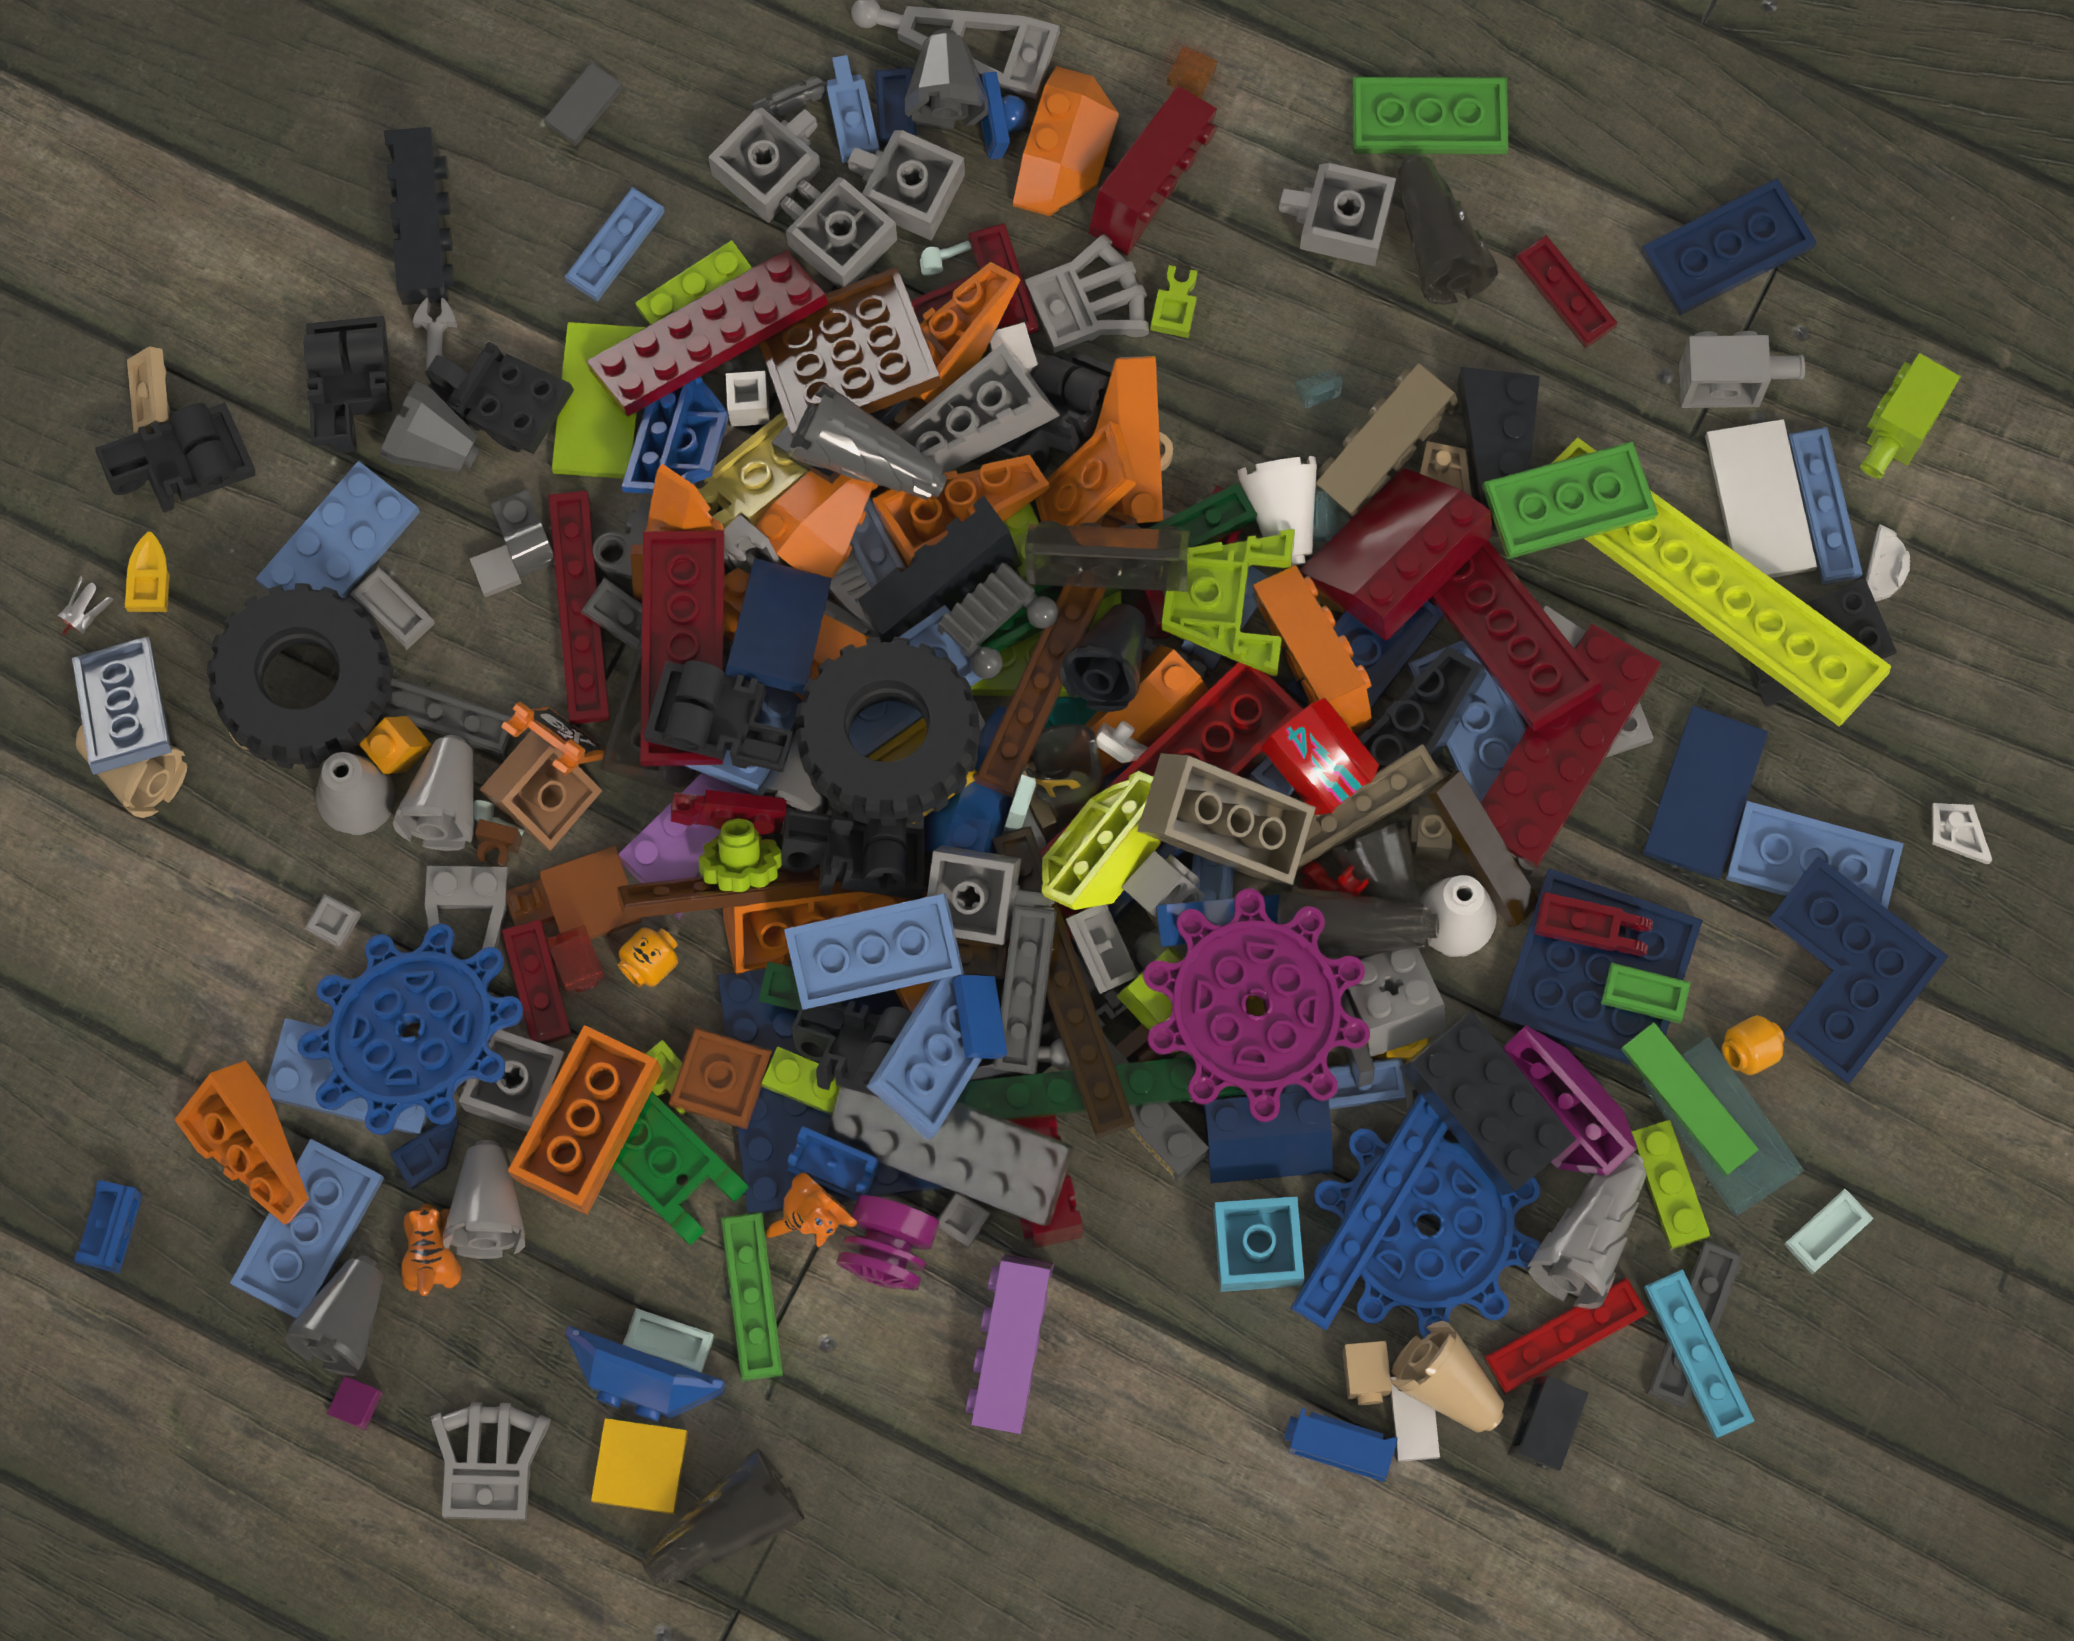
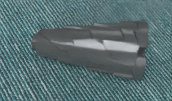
M823 384L814 395L822 398L818 406L809 402L791 441L790 446L795 449H791L788 452L790 457L799 462L826 468L847 477L872 482L898 492L903 491L928 500L931 495L936 498L940 495L947 480V476L942 474V466L921 454L913 445L906 442L891 428L859 408L850 399L837 392L836 389Z

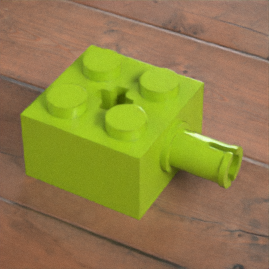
M1920 353L1912 365L1905 361L1896 375L1892 386L1881 399L1867 425L1869 429L1873 430L1867 441L1872 448L1865 460L1862 461L1860 465L1861 470L1873 478L1881 479L1893 458L1908 466L1946 405L1961 376Z

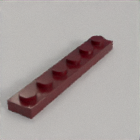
M586 490L550 494L548 497L569 722L571 725L610 721L602 627L581 613L598 588L596 563L593 555L594 541L589 493Z

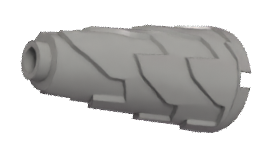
M1633 1152L1608 1176L1596 1174L1592 1176L1572 1209L1567 1208L1553 1232L1547 1234L1528 1265V1267L1531 1266L1528 1272L1533 1280L1551 1295L1564 1301L1568 1293L1578 1296L1573 1306L1587 1309L1598 1308L1605 1301L1616 1275L1614 1272L1615 1267L1628 1240L1625 1235L1639 1205L1636 1201L1647 1174L1643 1166L1644 1161L1639 1155Z

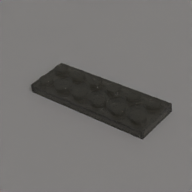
M843 1087L840 1088L827 1132V1137L871 1155L881 1163L1042 1226L1051 1223L1074 1147L958 1101L954 1104L936 1136L927 1140L879 1097Z

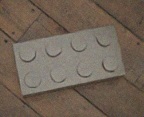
M1161 753L1137 832L1264 882L1293 885L1316 807L1189 755Z

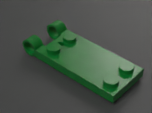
M652 1091L612 1167L689 1246H692L705 1233V1230L681 1205L708 1178L734 1203L749 1188ZM686 1175L688 1183L683 1186L677 1184L679 1176Z

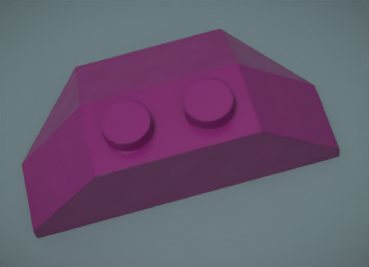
M1525 1026L1503 1047V1050L1576 1138V1141L1551 1161L1557 1169L1608 1176L1638 1148L1623 1109L1567 1048L1528 1026Z

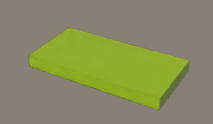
M568 322L562 379L569 382L574 391L557 417L552 462L553 474L624 479L635 444L638 411L627 417L590 372L587 360L645 329V327Z

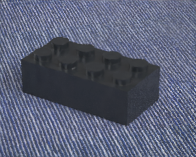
M1473 1011L1459 1017L1399 1067L1502 1195L1518 1190L1576 1141V1138Z

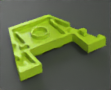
M1295 529L1281 530L1279 535L1256 539V535L1249 536L1247 541L1226 545L1218 542L1171 551L1162 630L1271 676H1278L1282 637L1242 633L1241 624L1249 566L1290 568Z

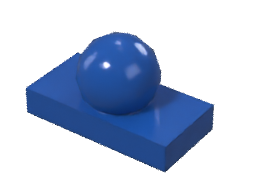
M984 72L980 79L988 98L989 114L981 119L987 157H989V160L1002 159L1010 144L1008 133L1019 132L1027 125L1029 121V108L1026 102L1018 96L1007 95L1001 97L997 72Z

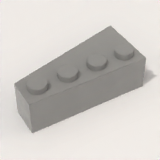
M1001 344L894 432L913 445L921 454L942 466V474L944 475L945 472H950L1060 415L1023 364Z

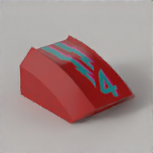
M1322 698L1307 706L1274 732L1261 747L1306 804L1316 807L1315 815L1333 813L1336 807L1367 783H1372L1379 764L1326 698Z

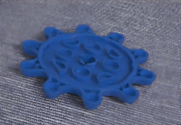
M446 924L432 926L426 932L421 946L409 953L398 951L393 940L385 934L375 935L370 938L365 946L368 966L361 976L350 980L338 975H328L318 983L316 993L320 1000L332 1007V1019L325 1027L306 1032L298 1041V1051L304 1058L310 1060L327 1059L332 1063L333 1070L330 1077L317 1089L316 1101L324 1109L338 1110L353 1099H365L368 1104L365 1125L371 1133L377 1135L390 1133L400 1114L413 1106H422L427 1117L433 1123L446 1125L452 1122L456 1115V1103L453 1096L459 1085L466 1080L474 1078L489 1083H496L503 1078L505 1074L504 1059L499 1054L491 1051L488 1045L490 1039L497 1031L517 1025L523 1017V1005L518 998L513 996L497 998L488 993L489 984L503 969L504 960L501 952L496 948L487 947L469 959L461 960L455 958L452 954L455 935L452 928ZM413 1023L421 1024L417 1038L415 1036L403 1037V1032L407 1026Z
M1359 1129L1351 1135L1349 1148L1359 1163L1358 1176L1348 1183H1339L1332 1180L1321 1182L1314 1192L1316 1204L1321 1209L1338 1215L1342 1221L1388 1144L1381 1141L1372 1130ZM1442 1137L1360 1274L1365 1282V1291L1357 1304L1359 1318L1368 1324H1376L1381 1322L1393 1307L1399 1305L1407 1306L1416 1313L1419 1332L1423 1338L1432 1333L1426 1328L1429 1325L1439 1321L1449 1323L1450 1312L1459 1304L1474 1306L1483 1317L1489 1320L1503 1318L1508 1312L1509 1301L1498 1284L1500 1272L1510 1265L1531 1268L1528 1265L1541 1245L1538 1240L1521 1234L1514 1222L1517 1211L1523 1206L1532 1204L1539 1197L1540 1187L1537 1180L1532 1177L1515 1192L1502 1195L1461 1143H1450ZM1425 1214L1436 1217L1440 1225L1439 1231L1430 1237L1422 1234L1416 1226L1417 1219ZM1328 1244L1322 1246L1318 1251L1317 1261Z

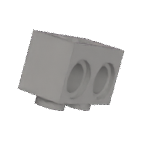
M1155 851L1151 853L1122 886L1128 894L1157 919V906L1200 902L1206 896L1196 887L1201 879L1172 854L1165 860Z

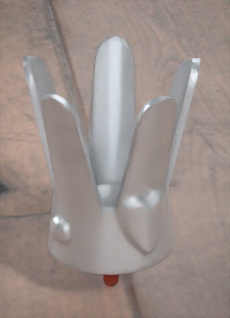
M80 575L69 604L58 615L60 619L68 624L62 635H66L71 627L84 634L94 618L113 601V598L108 597L84 615L83 612L92 598L96 586L94 583L88 584L73 604L82 582V576Z

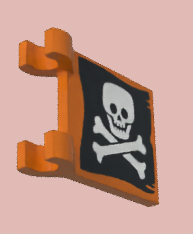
M518 702L513 708L516 711L514 716L509 721H505L501 726L513 737H518L527 728H530L561 751L563 755L559 759H555L552 765L565 775L571 773L579 764L607 759L611 753L576 726L571 725L568 720L550 707L530 709L522 702Z

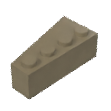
M1420 363L1413 370L1407 367L1402 371L1394 382V386L1397 387L1387 400L1381 397L1373 405L1368 413L1371 419L1361 430L1358 427L1354 428L1343 441L1342 445L1345 449L1336 460L1330 457L1316 474L1319 477L1316 482L1317 487L1352 517L1389 483L1391 477L1387 473L1391 468L1398 471L1413 457L1417 448L1414 445L1418 439L1421 441L1429 440L1439 429L1438 425L1442 420V413L1446 410L1452 415L1460 406L1455 392Z

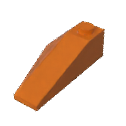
M990 262L953 291V298L937 311L932 307L922 315L925 320L920 323V327L943 386L909 399L911 402L922 409L980 362L1020 282L1017 275Z
M1026 455L983 464L981 469L957 474V470L945 472L944 475L947 476V480L937 498L931 495L928 500L903 491L898 492L890 489L872 500L900 558L908 568L911 565L914 553L924 544L929 546L936 545L948 534V531L945 529L948 524L957 517L963 522L977 511L973 504L982 496H985L1001 520L1005 522V520L1049 489L1050 486L1031 456Z
M664 464L660 465L657 469L646 532L723 530L724 527L708 513L711 508L695 485Z
M809 471L772 504L755 528L769 539L776 554L793 568L833 578L850 555L852 546L849 544L857 525H862L867 514L863 510L872 490L877 489L878 485L872 482L853 479L842 474L831 484Z

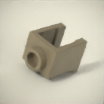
M1419 807L1418 814H1412L1409 822L1407 858L1447 861L1451 852L1452 834L1436 809Z

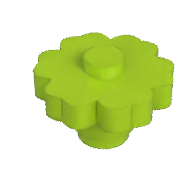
M733 819L725 822L721 827L719 835L713 838L711 842L703 845V854L698 858L699 873L703 876L704 882L708 884L718 883V887L722 891L744 892L750 886L765 887L769 882L778 877L777 869L782 866L781 849L777 846L776 841L771 839L762 840L761 834H758L757 830L754 829L753 823L745 819Z

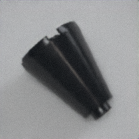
M1128 604L1112 606L1064 658L1060 668L1061 683L1072 698L1075 699L1077 694L1086 700V707L1103 712L1120 711L1126 708L1129 702L1137 695L1146 630V619L1139 609Z

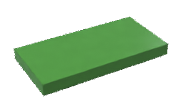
M1353 77V154L1508 153L1507 77Z
M1633 441L1489 480L1482 485L1507 559L1652 520L1658 515Z

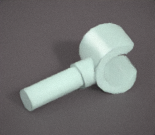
M965 241L941 250L938 247L926 248L920 259L922 274L924 276H932L943 271L942 260L971 250L970 242Z
M482 800L474 802L473 815L475 826L478 825L479 819L517 828L521 836H523L524 829L501 820V818L493 817L495 804Z

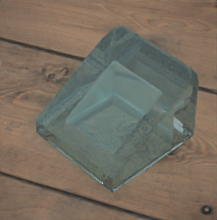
M1320 491L1315 496L1313 541L1328 542L1339 532L1338 505L1327 492Z

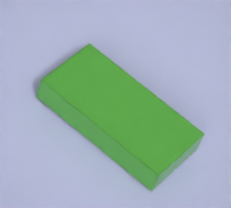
M1611 962L1601 1004L1680 1024L1683 1019L1691 982Z

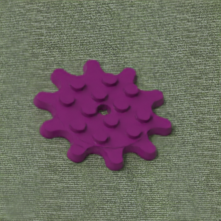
M1248 888L1240 891L1235 897L1234 917L1226 925L1218 926L1212 924L1200 911L1195 909H1187L1178 916L1176 922L1177 930L1187 944L1185 958L1178 963L1156 960L1149 963L1143 972V979L1148 988L1163 993L1172 1004V1014L1169 1019L1152 1027L1148 1033L1147 1040L1150 1048L1158 1054L1163 1055L1173 1051H1184L1192 1056L1195 1061L1196 1070L1189 1082L1188 1093L1194 1102L1209 1104L1217 1098L1223 1088L1236 1086L1247 1094L1249 1110L1254 1119L1260 1122H1269L1276 1118L1280 1111V1093L1287 1085H1301L1314 1099L1319 1101H1327L1336 1094L1338 1088L1337 1080L1327 1066L1329 1051L1337 1046L1358 1049L1363 1047L1370 1038L1368 1025L1363 1020L1346 1014L1341 1005L1343 992L1362 981L1365 975V968L1361 960L1354 956L1329 959L1321 954L1318 949L1317 940L1324 928L1325 918L1317 908L1306 906L1301 908L1289 923L1277 924L1268 918L1265 911L1264 898L1260 892ZM1254 995L1260 997L1266 1006L1265 1014L1262 1016L1248 1014L1245 1005L1247 997Z

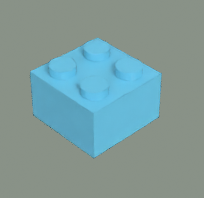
M1297 1197L1215 1202L1213 1214L1220 1292L1302 1286L1304 1268Z

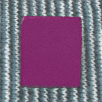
M344 1376L327 1415L365 1431L383 1393L374 1387Z

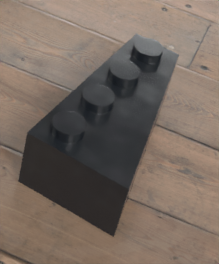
M431 127L384 130L385 145L388 147L393 163L387 164V174L392 197H396V202L390 204L394 234H398V238L393 239L398 295L402 305L421 304L426 298H428L430 303L441 302V298H444L447 302L449 301L448 288L455 287L453 264H447L446 251H453L451 228H445L444 215H451L449 192H443L442 179H449L447 156H440Z
M1461 367L1457 385L1459 396L1461 397L1463 424L1466 430L1469 463L1474 482L1475 500L1489 509L1482 488L1484 482L1530 470L1540 376ZM1491 515L1493 536L1499 537Z
M982 496L973 504L977 511L962 522L957 517L945 527L948 534L936 545L929 546L924 544L914 553L911 565L904 570L902 567L895 568L858 599L865 617L883 642H893L894 637H900L944 605L951 612L957 603L961 604L968 593L972 594L978 584H983L991 573L995 574L1002 563H1007L1014 571L1023 565L1009 529L985 496Z
M1448 646L1416 678L1412 686L1385 710L1386 713L1359 737L1379 764L1377 772L1422 744L1433 762L1436 763L1487 675L1483 665ZM1413 800L1400 807V809L1407 812Z

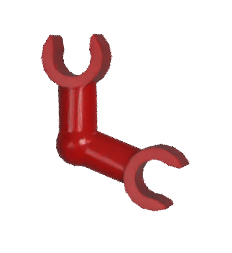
M1314 861L1309 862L1300 871L1306 876L1301 881L1303 886L1311 891L1319 889L1339 903H1346L1351 895H1359L1368 885L1369 881L1368 878L1363 882L1357 880L1352 875L1354 866H1348L1338 877V882L1330 878L1324 868Z

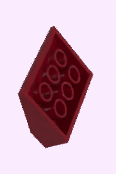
M1403 468L1299 571L1303 578L1310 576L1318 591L1387 641L1493 536L1491 511L1457 487Z

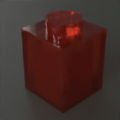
M585 924L547 938L566 992L573 989L577 993L590 990L598 985V980L605 978Z

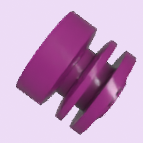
M858 1196L852 1217L857 1221V1225L854 1227L864 1232L865 1236L844 1237L843 1245L856 1253L839 1252L836 1261L837 1265L853 1273L857 1278L880 1287L911 1291L918 1290L921 1278L908 1270L924 1271L926 1262L912 1254L911 1251L912 1249H932L939 1221L933 1216L904 1204L875 1196Z

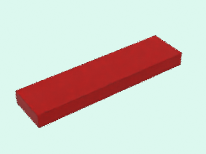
M1625 1278L1611 1286L1605 1301L1600 1307L1587 1309L1575 1306L1485 1356L1484 1361L1505 1395L1641 1319L1648 1312L1628 1278Z

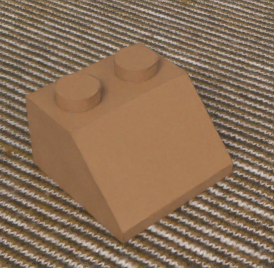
M531 730L479 790L504 815L551 851L602 790L579 766L568 775L552 765L554 760L559 759L563 753Z

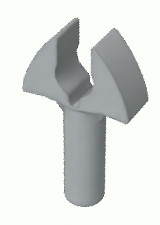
M428 298L420 304L413 317L414 327L424 328L427 331V369L436 355L442 356L443 332L447 327L457 328L454 313L444 298H441L442 312L437 317L436 322H433L429 316L430 302Z

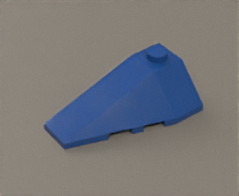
M997 706L980 731V745H978L977 750L978 759L974 768L977 772L1007 708ZM973 781L963 788L959 794H955L948 799L946 807L938 812L933 810L924 817L925 853L933 855V851L943 845L997 854L992 839L1002 836L1013 797L1011 798Z

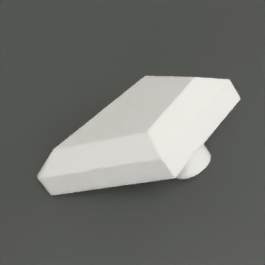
M1121 721L1116 729L1103 722L1098 729L1096 737L1098 747L1121 763L1136 761L1148 749L1145 745L1130 738L1135 729L1125 721Z
M1932 804V844L1984 864H1990L1992 857L1974 805Z

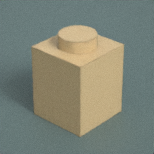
M1386 1341L1345 1344L1342 1351L1348 1400L1358 1399V1405L1383 1403L1382 1396H1389L1392 1391Z

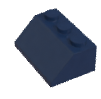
M1308 1091L1281 1093L1279 1098L1280 1111L1277 1117L1269 1122H1260L1254 1119L1249 1110L1248 1097L1216 1099L1209 1104H1203L1206 1143L1209 1147L1210 1184L1333 1172L1329 1099L1327 1101L1316 1100Z

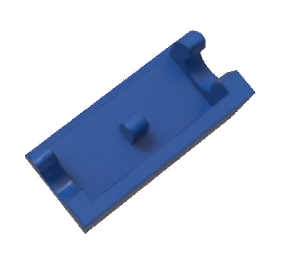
M802 1126L797 1136V1146L794 1152L789 1155L787 1171L795 1175L805 1172L820 1186L857 1201L858 1196L867 1195L879 1169L878 1159Z
M98 1180L94 1201L79 1251H76L74 1262L120 1274L143 1195L136 1188Z

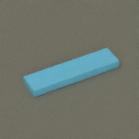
M1683 1269L1646 1285L1644 1290L1714 1438L1717 1439L1753 1423L1754 1418Z

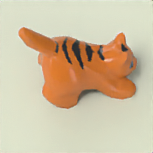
M802 1172L794 1177L792 1186L784 1197V1217L772 1223L766 1230L765 1235L768 1238H773L798 1230L802 1234H813L816 1246L821 1247L827 1238L834 1234L838 1225L854 1227L857 1225V1221L837 1199L827 1194L807 1173Z
M424 1204L417 1210H412L404 1216V1229L408 1240V1250L401 1263L402 1285L409 1291H416L418 1289L422 1296H426L432 1290L433 1284H441L447 1289L453 1288L459 1283L462 1276V1268L451 1251L450 1246L449 1249H446L443 1245V1232L450 1211L448 1208L442 1209L439 1212L434 1206Z

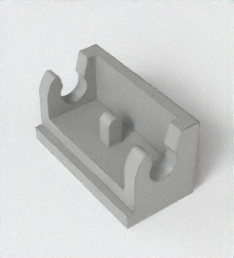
M741 515L736 517L724 529L725 566L729 573L739 568L751 574L754 558L783 565L769 539Z
M1107 904L1091 907L1064 920L1098 995L1139 975Z

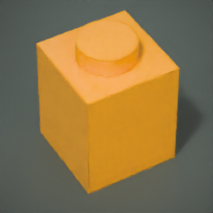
M408 716L385 717L359 744L383 774L407 772L432 746Z

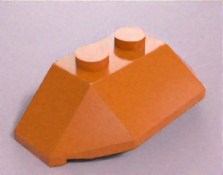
M1058 66L1055 67L1045 84L1023 153L1013 199L1014 207L1051 216L1059 211V208L1075 201L1098 186L1118 123L1119 113L1093 76Z

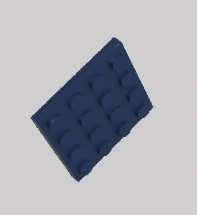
M1548 868L1498 1021L1521 1029L1528 1026L1550 1039L1635 1067L1621 1051V1048L1653 1022L1666 1036L1670 1021L1601 1004L1609 966L1612 962L1684 980L1703 920ZM1543 892L1620 908L1625 913L1653 920L1652 930L1640 932L1620 925L1618 933L1619 937L1646 943L1648 945L1647 955L1637 956L1623 953L1616 949L1609 951L1534 934Z

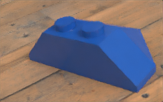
M701 377L646 406L623 480V492L653 494L657 469L661 464H664L692 484L712 477L729 416L727 410L702 381Z
M569 1325L566 1329L565 1334L587 1383L593 1392L598 1393L596 1400L617 1408L620 1407L621 1402L637 1407L635 1414L658 1422L660 1415L671 1419L724 1394L726 1384L721 1379Z

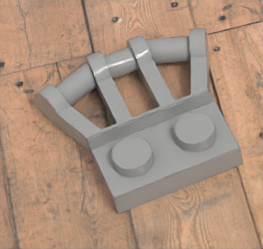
M1105 234L1097 238L1072 262L1025 279L1026 290L1054 353L1087 340L1093 341L1100 335L1143 337L1149 334V323L1145 321L1144 299L1147 296L1143 285H1138L1134 275L1137 271L1133 262L1125 260L1111 246L1112 241ZM1098 257H1101L1110 266L1108 269L1079 279L1077 276ZM1114 281H1120L1124 290L1089 303L1086 292ZM1129 305V320L1096 319V316Z
M471 1402L469 1407L442 1416L441 1412L430 1416L445 1461L442 1517L444 1519L527 1521L530 1465L541 1441L547 1433L551 1419L543 1415L537 1418L512 1407L511 1403H500L499 1407H484L482 1402ZM482 1423H498L496 1463H479ZM469 1424L467 1463H458L448 1431ZM511 1425L531 1433L517 1464H508Z

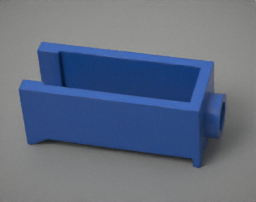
M1304 1408L1301 1409L1299 1418L1290 1416L1284 1436L1285 1441L1291 1442L1288 1453L1377 1481L1384 1482L1387 1478L1398 1437L1383 1440L1384 1434L1314 1412H1311L1310 1417L1304 1415L1306 1411Z

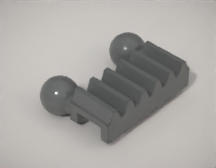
M1002 563L995 574L991 573L983 584H978L972 594L968 593L961 604L957 603L950 614L946 613L938 624L937 631L942 636L945 633L948 634L961 647L960 653L971 659L970 666L976 676L990 679L1001 671L1002 657L994 648L981 647L980 644L1023 606L1027 608L1026 614L1029 622L1037 628H1047L1053 625L1058 618L1059 611L1052 599L1044 596L1037 597L1034 594L1035 590L1007 563Z

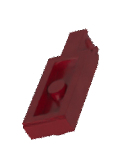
M707 789L705 795L701 796L674 793L670 819L671 822L687 826L700 824L712 826L720 830L722 825L729 820L745 819L753 823L754 829L757 830L758 834H780L786 814L787 800L785 798Z

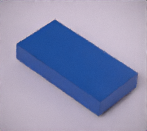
M959 975L954 978L953 983L965 1058L1000 1059L1006 1056L1007 1048L995 976Z

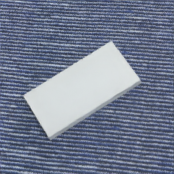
M1784 419L1707 432L1705 438L1730 549L1770 578L1815 571L1817 564Z

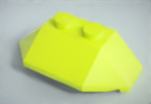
M1137 771L1129 776V780L1114 784L1089 799L1042 858V893L1044 897L1073 910L1115 902L1124 890L1122 886L1161 844L1160 840L1137 832L1154 778L1153 776Z

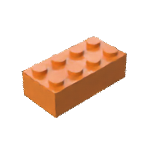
M584 1025L508 1169L513 1179L588 1215L662 1072L658 1060Z

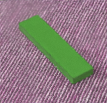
M1654 1022L1621 1048L1625 1056L1725 1177L1759 1150Z
M756 1212L721 1217L741 1380L749 1381L783 1376L763 1213Z

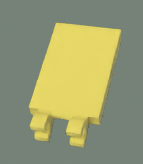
M783 411L716 464L712 477L704 479L705 486L698 489L711 508L708 513L712 518L718 520L724 529L739 515L744 517L753 526L757 525L772 504L809 472L773 449L771 442L788 424ZM720 505L724 510L717 512Z

